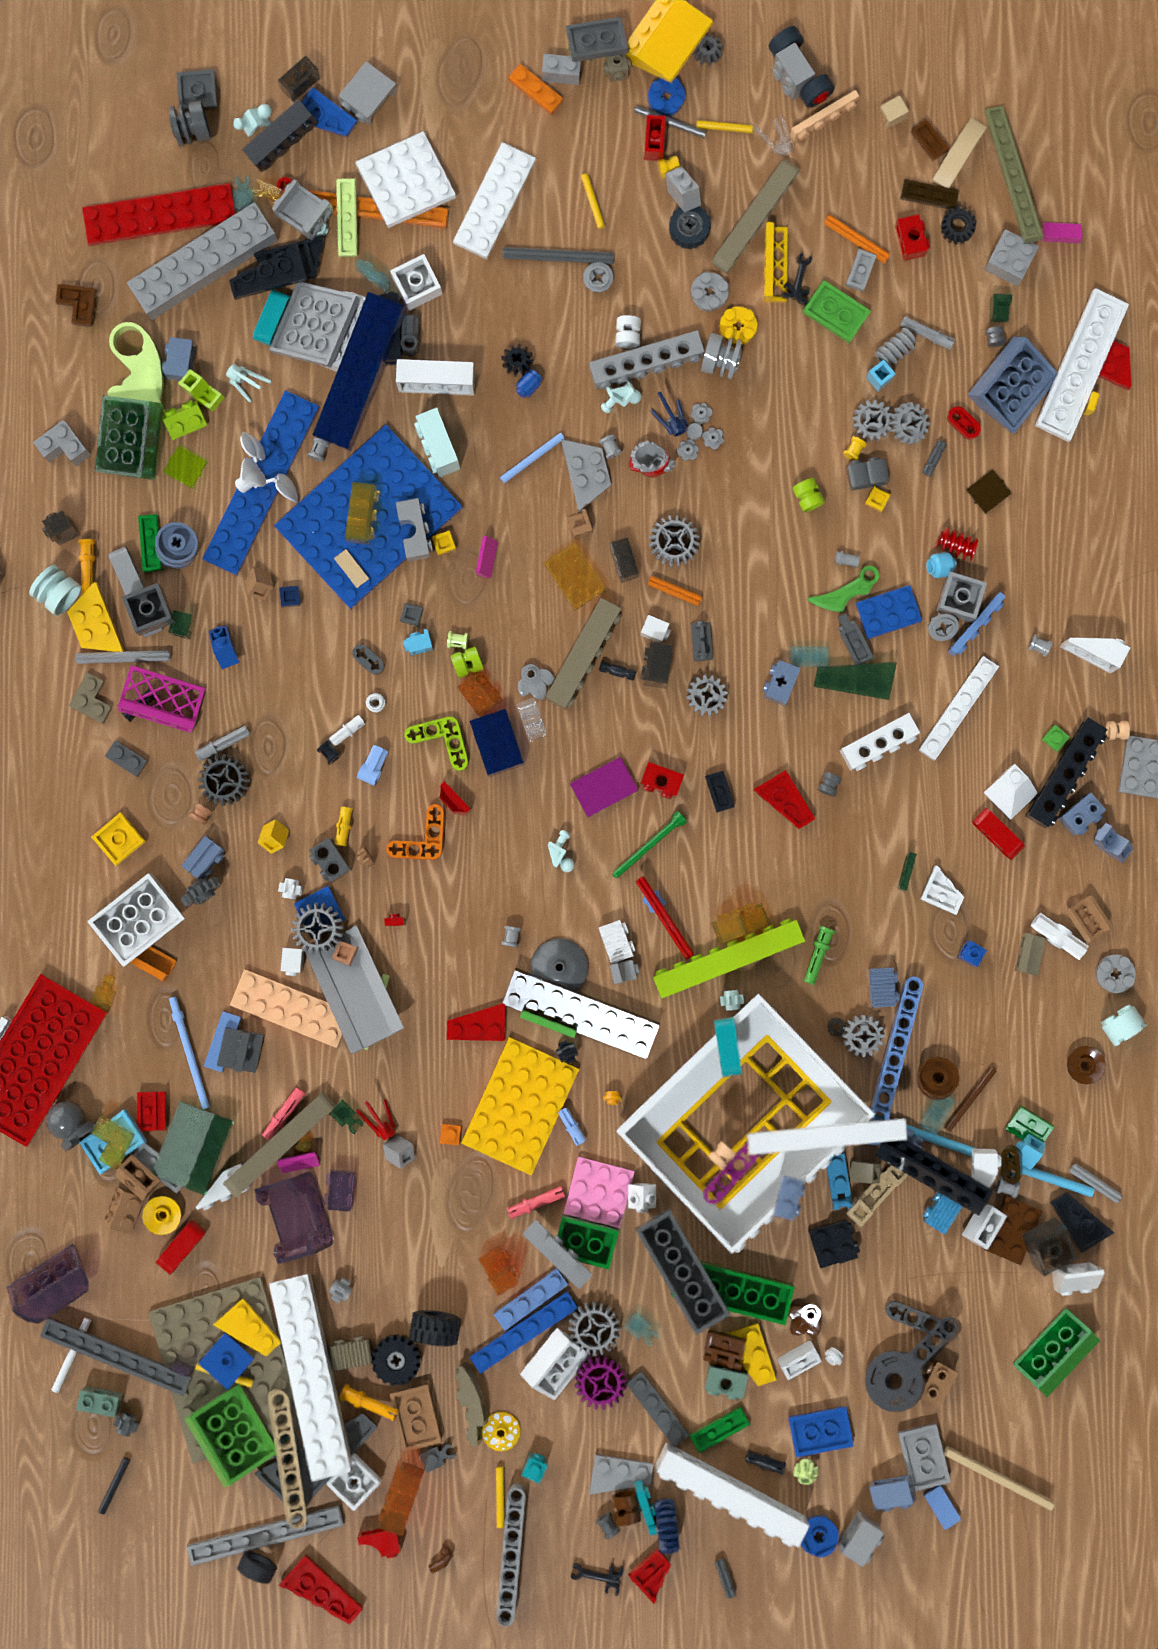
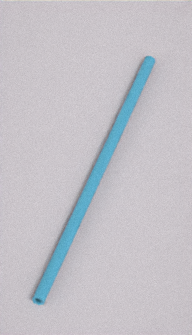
M875 1114L874 1120L882 1121L883 1116ZM906 1124V1128L914 1131L913 1136L921 1137L924 1141L971 1157L972 1149H977ZM1023 1166L1024 1175L1092 1197L1094 1194L1093 1187L1034 1167L1030 1170Z

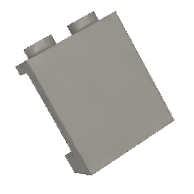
M366 61L339 94L340 106L345 111L354 113L361 123L366 122L370 125L372 123V116L388 96L391 95L393 97L396 94V83Z
M295 179L286 186L285 192L275 201L272 208L278 218L310 240L315 237L334 211L330 202L325 199L322 201L303 188Z

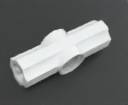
M1039 913L1031 924V927L1045 936L1052 945L1065 950L1078 960L1086 953L1089 947L1073 936L1069 929L1061 924H1056L1042 913Z

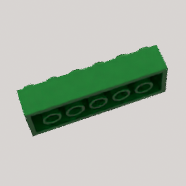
M700 1260L728 1311L786 1326L795 1289L792 1283Z

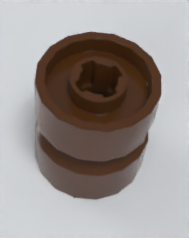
M623 1491L612 1495L613 1506L617 1509L615 1512L616 1525L627 1526L641 1521L640 1509L636 1507L639 1504L636 1491Z

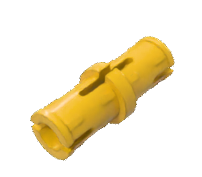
M341 807L339 821L336 823L335 845L347 846L353 808Z

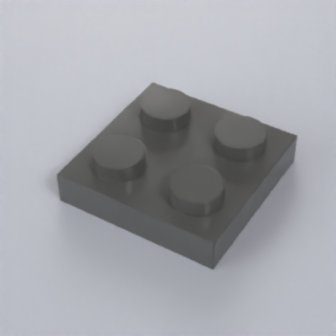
M214 69L177 72L179 105L182 104L185 111H189V102L197 100L202 101L205 110L218 109Z

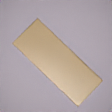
M344 550L334 558L357 588L369 579L347 550Z

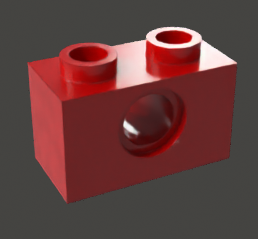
M647 115L644 160L658 161L663 159L666 116Z
M919 214L897 219L895 230L903 261L925 257L928 249H930L929 239L925 238L924 220L920 219ZM909 235H915L917 240H911Z
M648 762L640 785L643 786L645 791L653 793L655 790L661 792L660 796L672 799V797H677L684 774ZM664 777L667 780V784L660 787L657 785L656 779Z

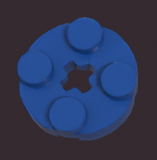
M662 78L653 81L648 91L649 106L652 110L654 109L665 116L677 114L685 103V90L677 78L672 83ZM664 93L671 95L668 101L661 97Z
M825 1515L809 1517L807 1519L809 1528L801 1541L802 1548L808 1554L810 1553L816 1557L830 1555L835 1550L839 1540V1533L835 1524ZM818 1531L824 1533L821 1541L813 1538Z

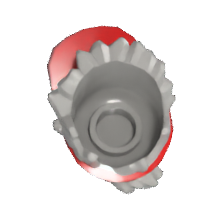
M647 440L646 442L638 443L635 446V450L631 451L629 468L647 477H659L665 472L672 471L676 466L675 460L670 459L668 453L654 442Z

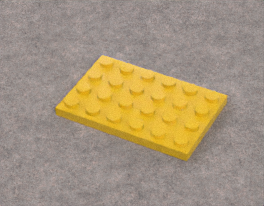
M509 1037L461 1144L532 1176L559 1116L558 1112L563 1107L579 1068L566 1062L561 1063L559 1059Z

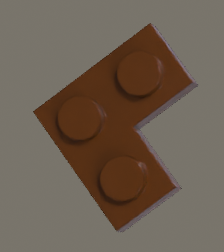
M57 284L55 303L57 305L73 306L71 323L73 325L92 327L97 290L91 287Z

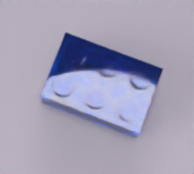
M506 709L469 721L488 777L524 766V761Z

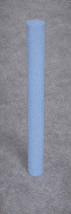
M561 433L556 435L500 477L501 481L506 483L560 443L561 440H564V436Z

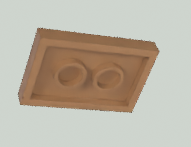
M428 1383L390 1392L393 1408L399 1409L398 1415H394L396 1416V1424L403 1452L442 1442Z

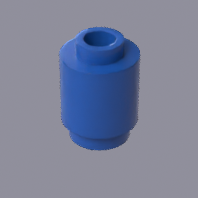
M534 370L526 372L515 385L517 388L516 393L522 398H530L540 387L543 380L542 377Z

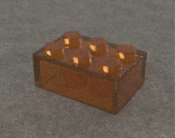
M402 1462L401 1467L397 1466L391 1481L395 1485H390L385 1499L388 1505H383L378 1519L381 1522L380 1529L400 1536L403 1535L425 1469Z

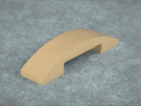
M971 118L932 181L941 187L950 188L987 127Z
M889 1165L880 1174V1183L870 1184L846 1214L859 1227H862L874 1214V1210L908 1175Z

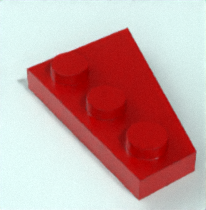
M786 770L753 789L757 795L798 830L815 820V817Z

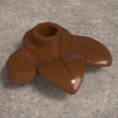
M807 1304L805 1306L794 1305L790 1307L788 1317L793 1319L790 1325L791 1334L799 1336L807 1333L810 1338H816L821 1331V1323L819 1321L821 1317L820 1308L815 1304ZM813 1312L815 1315L809 1316L807 1313Z

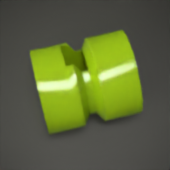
M815 478L804 480L792 488L796 498H800L799 505L803 513L812 511L825 503L822 493L817 492L819 486Z
M476 647L466 649L464 654L458 652L450 655L458 678L469 675L470 671L476 673L484 670Z

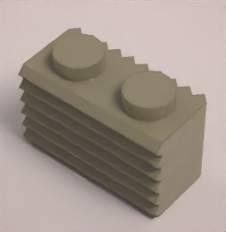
M360 1335L353 1337V1341L346 1342L345 1339L335 1340L334 1344L330 1346L333 1371L371 1364L372 1347L370 1338Z

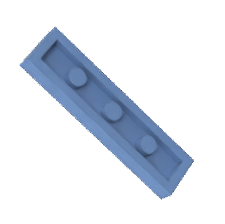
M999 592L948 650L951 656H955L957 653L959 655L962 654L968 647L965 643L969 639L972 641L980 633L978 628L981 625L985 627L992 619L991 613L994 610L998 612L1004 605L1002 601L1006 596Z
M556 1268L495 1312L494 1316L502 1328L507 1330L566 1287L568 1283Z

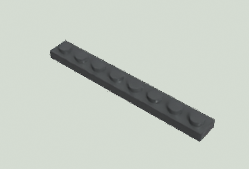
M52 1317L47 1318L40 1337L182 1396L186 1394L192 1376Z

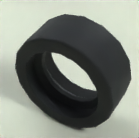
M244 1552L237 1569L243 1576L254 1582L269 1584L273 1579L277 1566L272 1560L254 1552Z

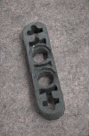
M892 1300L885 1305V1313L889 1318L928 1334L932 1330L926 1329L925 1323L927 1320L933 1319L936 1323L935 1327L943 1320L898 1301ZM897 1305L896 1308L902 1312L906 1308L903 1313V1319H900L902 1315L895 1312L891 1315L892 1312L889 1308ZM910 1312H915L918 1316L917 1320L913 1323L907 1320V1315ZM948 1322L947 1329L951 1327V1330L954 1331L955 1325Z

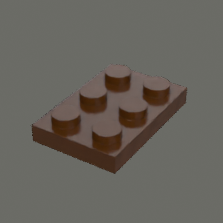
M1005 1195L999 1211L1007 1217L988 1250H984L1021 1265L1042 1210Z

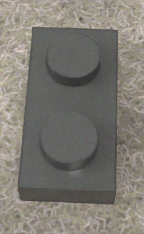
M116 740L105 755V757L136 777H139L148 763L146 759Z

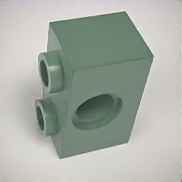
M709 1363L704 1388L710 1395L719 1396L720 1393L727 1395V1398L732 1400L744 1399L748 1373L736 1369L733 1371L728 1370L727 1367L714 1366ZM725 1378L731 1380V1384L728 1387L720 1385L721 1381Z
M85 1386L80 1390L76 1410L116 1417L120 1413L124 1393Z

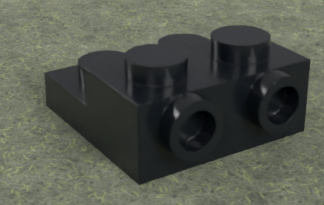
M846 1219L808 1230L820 1269L858 1258L857 1253H860L857 1241L853 1242L851 1235L854 1234L851 1222L847 1223Z

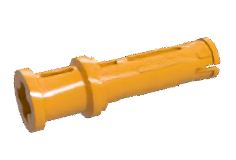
M93 539L78 540L80 544L78 559L81 562V596L93 584V562L96 559V556H94L96 540Z
M349 1384L344 1386L339 1397L340 1401H348L354 1404L355 1408L363 1407L393 1422L396 1416L391 1415L389 1412L396 1415L399 1412V1409L366 1396V1393L362 1390L352 1389Z

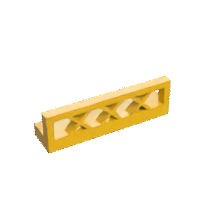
M766 222L764 302H787V299L782 297H773V289L776 286L783 293H787V289L783 288V286L787 283L788 227H774V222ZM774 233H783V240L779 244L774 240ZM777 249L783 254V258L779 262L774 259V252ZM777 267L783 272V276L779 280L773 276V271Z

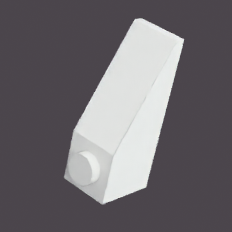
M972 1149L971 1177L990 1188L998 1173V1167H1001V1155H998L995 1149Z

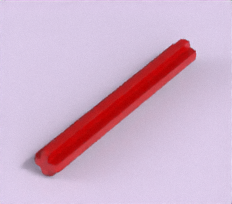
M644 876L638 878L636 884L686 960L691 958L694 952Z

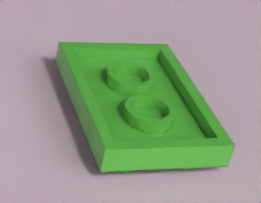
M823 280L802 313L847 343H850L871 311Z

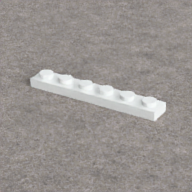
M984 656L980 659L918 751L933 761L936 760L999 668L998 665Z

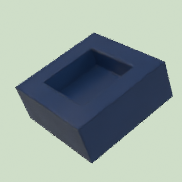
M299 586L279 588L282 608L301 606Z

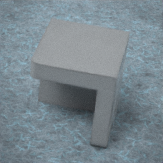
M396 1135L383 1144L385 1159L400 1169L415 1160L413 1144L401 1136Z

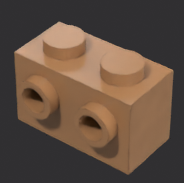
M934 1358L933 1362H930L925 1369V1389L921 1398L941 1408L958 1372Z

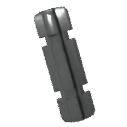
M939 440L936 443L935 449L932 451L926 463L927 465H925L922 471L926 476L933 474L934 468H936L943 454L942 452L947 447L945 442Z
M718 1559L715 1561V1566L719 1570L718 1575L724 1588L725 1596L727 1599L736 1596L734 1586H732L733 1583L728 1568H726L725 1559Z

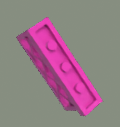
M131 665L117 711L192 733L205 688ZM133 671L141 673L144 680L135 684L131 678ZM154 678L160 679L163 686L153 690L149 681ZM147 683L151 692L141 696L137 687ZM176 684L180 687L181 692L172 696L168 686ZM165 688L169 698L160 702L156 692ZM132 689L136 691L139 697L133 701L125 699L126 692ZM190 690L199 691L198 699L191 702L186 692ZM153 694L157 704L153 706L146 705L144 698ZM184 694L188 704L178 707L174 698ZM172 700L176 709L171 712L165 711L162 704ZM190 706L194 712L192 719L184 717L181 710Z

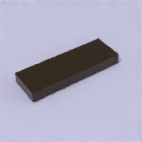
M904 179L900 199L949 210L954 208L955 210L960 190Z

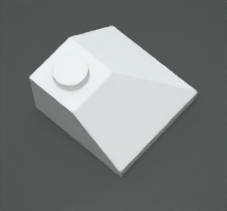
M1015 764L1010 766L983 792L1010 820L1038 794L1030 779Z

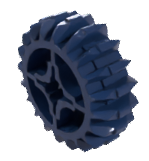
M667 1498L657 1500L655 1509L660 1551L662 1554L679 1552L680 1544L675 1502L673 1499Z

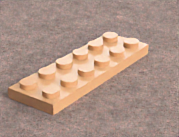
M244 969L230 1006L338 1048L343 1035L328 1002Z

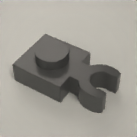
M446 1443L441 1450L436 1445L419 1453L426 1473L445 1465V1458L453 1459L456 1456L455 1452L452 1454L446 1452L447 1448L452 1447V1443Z

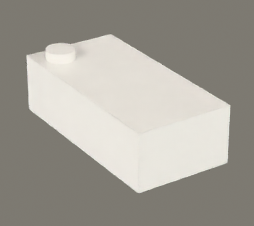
M397 359L396 384L399 392L474 395V363Z

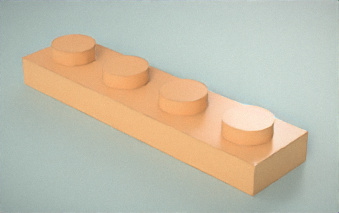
M856 90L793 127L790 133L792 140H803L809 135V132L814 129L816 131L821 129L827 121H834L841 116L842 112L854 109L859 99Z

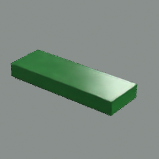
M158 515L138 516L142 570L144 573L163 571L162 562L158 559L155 552L156 536L159 532Z
M740 1406L689 1435L697 1451L701 1453L748 1427L750 1423Z

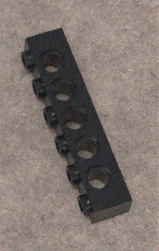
M1088 717L1082 721L1025 817L1043 828H1048L1055 824L1058 819L1056 814L1059 809L1063 810L1068 802L1066 800L1068 794H1072L1078 785L1076 781L1079 777L1082 778L1088 769L1085 767L1088 761H1092L1095 758L1097 746L1102 745L1107 738V735H1105L1108 730L1107 728ZM1084 737L1091 739V746L1084 744ZM1075 753L1081 755L1082 760L1080 763L1074 760ZM1065 769L1071 771V779H1067L1064 776ZM1056 785L1062 788L1061 795H1057L1054 792ZM1046 801L1052 804L1050 812L1044 808Z
M906 1139L882 1142L875 1155L978 1216L994 1191Z

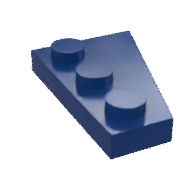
M313 87L301 102L317 121V124L314 126L316 128L347 138L358 123L356 119Z

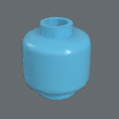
M948 552L932 554L926 564L928 573L934 578L947 577L950 572H954L957 566L955 558Z

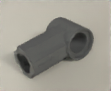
M414 315L402 317L401 347L403 353L409 357L415 356L419 350V317ZM407 343L415 344L412 348L405 347Z

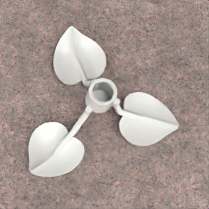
M242 432L240 437L242 448L253 459L247 457L242 462L241 477L235 481L238 490L245 493L252 487H263L267 483L275 482L276 489L284 497L297 503L298 495L295 485L286 475L278 474L276 478L266 480L265 475L256 464L258 459L261 461L265 459L264 448L255 437Z

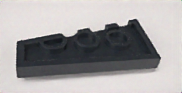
M298 243L291 245L292 247L285 251L278 252L271 259L260 262V265L252 269L250 268L230 279L229 282L234 299L238 300L307 281Z

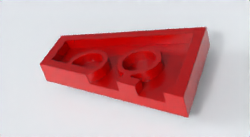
M502 1003L447 1020L446 1040L505 1041V1004Z

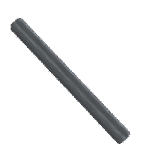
M504 247L502 251L504 259L614 263V253L508 247Z

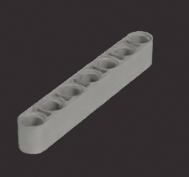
M519 1483L510 1486L507 1496L497 1607V1621L501 1626L511 1625L515 1617L526 1495L524 1486ZM516 1490L520 1491L522 1494V1496L517 1499L512 1497L511 1493ZM516 1510L520 1513V1516L512 1518L509 1513ZM514 1530L518 1533V1536L510 1538L508 1532ZM512 1550L517 1555L514 1558H509L506 1553ZM506 1571H512L515 1574V1576L512 1578H507L504 1575V1573ZM505 1591L512 1592L513 1596L511 1598H505L502 1593ZM503 1611L510 1612L511 1616L509 1618H503L501 1616V1613Z

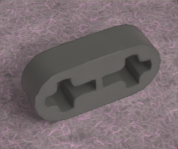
M360 644L354 647L352 651L354 659L373 675H379L383 672L384 663L375 653L365 645ZM365 650L364 653L368 658L366 660L362 656L358 658L357 651ZM372 660L374 663L380 662V669L371 670L372 665L369 661Z

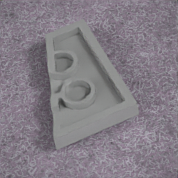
M595 1454L589 1495L635 1487L634 1482L642 1480L643 1485H649L651 1483L653 1463Z

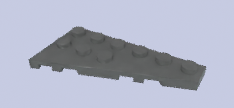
M365 1412L344 1423L351 1456L378 1427ZM302 1446L296 1449L304 1503L306 1505L331 1477L312 1481L305 1447ZM291 1454L283 1457V1463H288L291 1460ZM276 1460L254 1474L283 1501ZM293 1473L288 1474L286 1482H292L295 1475ZM296 1493L291 1494L289 1502H295L298 1495Z

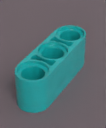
M276 290L270 292L255 327L253 340L271 346L291 296Z
M734 1017L714 1020L722 1077L742 1075Z

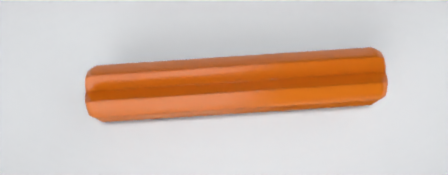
M651 576L648 581L649 586L691 604L699 606L701 603V595L656 576Z

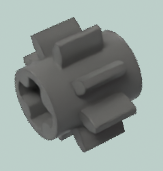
M123 1412L122 1416L118 1415L113 1426L117 1427L116 1433L127 1437L131 1433H135L139 1422L135 1421L137 1416L129 1412Z

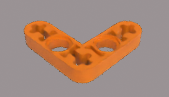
M437 804L428 807L426 812L425 842L391 841L386 847L387 854L392 858L437 860L440 858L443 848V808ZM434 808L441 812L440 815H437V822L441 821L440 825L436 823L429 824V821L434 819L433 815L430 814V811H434ZM430 828H439V836L431 837L429 835ZM394 844H397L398 848H404L403 844H407L405 849L406 856H402L403 851H398L396 855H393L390 848H393ZM412 845H417L420 848V852L416 856H412L409 853V848ZM422 845H426L425 849H432V846H435L439 852L435 853L434 857H432L431 853H425V857H422Z

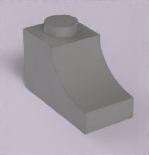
M633 960L610 965L614 984L637 979L636 975L639 974L637 963L633 964Z

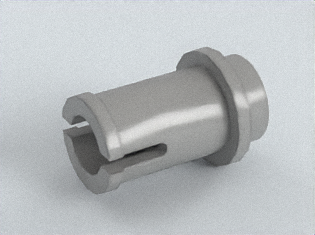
M841 550L836 552L834 562L838 563L839 566L843 564L857 568L860 556L847 554Z

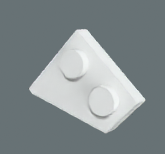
M935 865L920 900L957 915L964 896L953 886V883L947 879L940 868Z

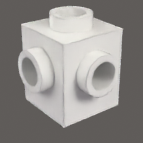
M629 1184L628 1208L636 1209L638 1213H646L648 1209L656 1208V1184Z

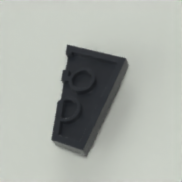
M1067 1192L1050 1201L1051 1206L1081 1253L1115 1233Z

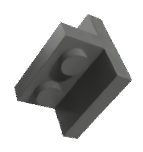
M225 1027L217 1066L231 1068L236 1072L247 1071L255 1073L263 1034Z

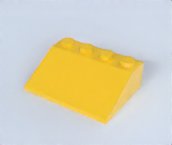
M656 0L628 39V53L625 54V57H629L631 65L672 83L714 22L685 0Z

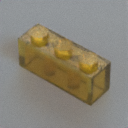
M352 482L345 540L347 542L369 545L370 539L373 540L374 528H372V522L376 521L377 510L374 508L375 502H379L380 495L376 485Z

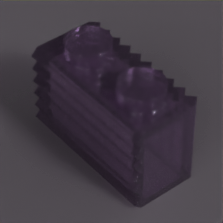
M332 1169L330 1174L327 1173L326 1185H329V1193H325L324 1205H327V1210L347 1212L352 1210L355 1171Z

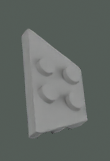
M561 440L578 512H580L590 502L598 498L602 492L611 487L603 450L594 446Z

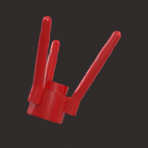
M386 1099L383 1100L389 1123L387 1120L381 1122L368 1101H365V1104L378 1123V1126L375 1127L360 1110L356 1111L376 1133L377 1137H381L383 1141L396 1133L394 1130L396 1125L392 1119Z

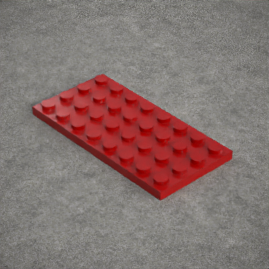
M40 974L0 1040V1132L25 1147L29 1146L47 1116L48 1111L53 1106L108 1014L105 1010L43 974Z

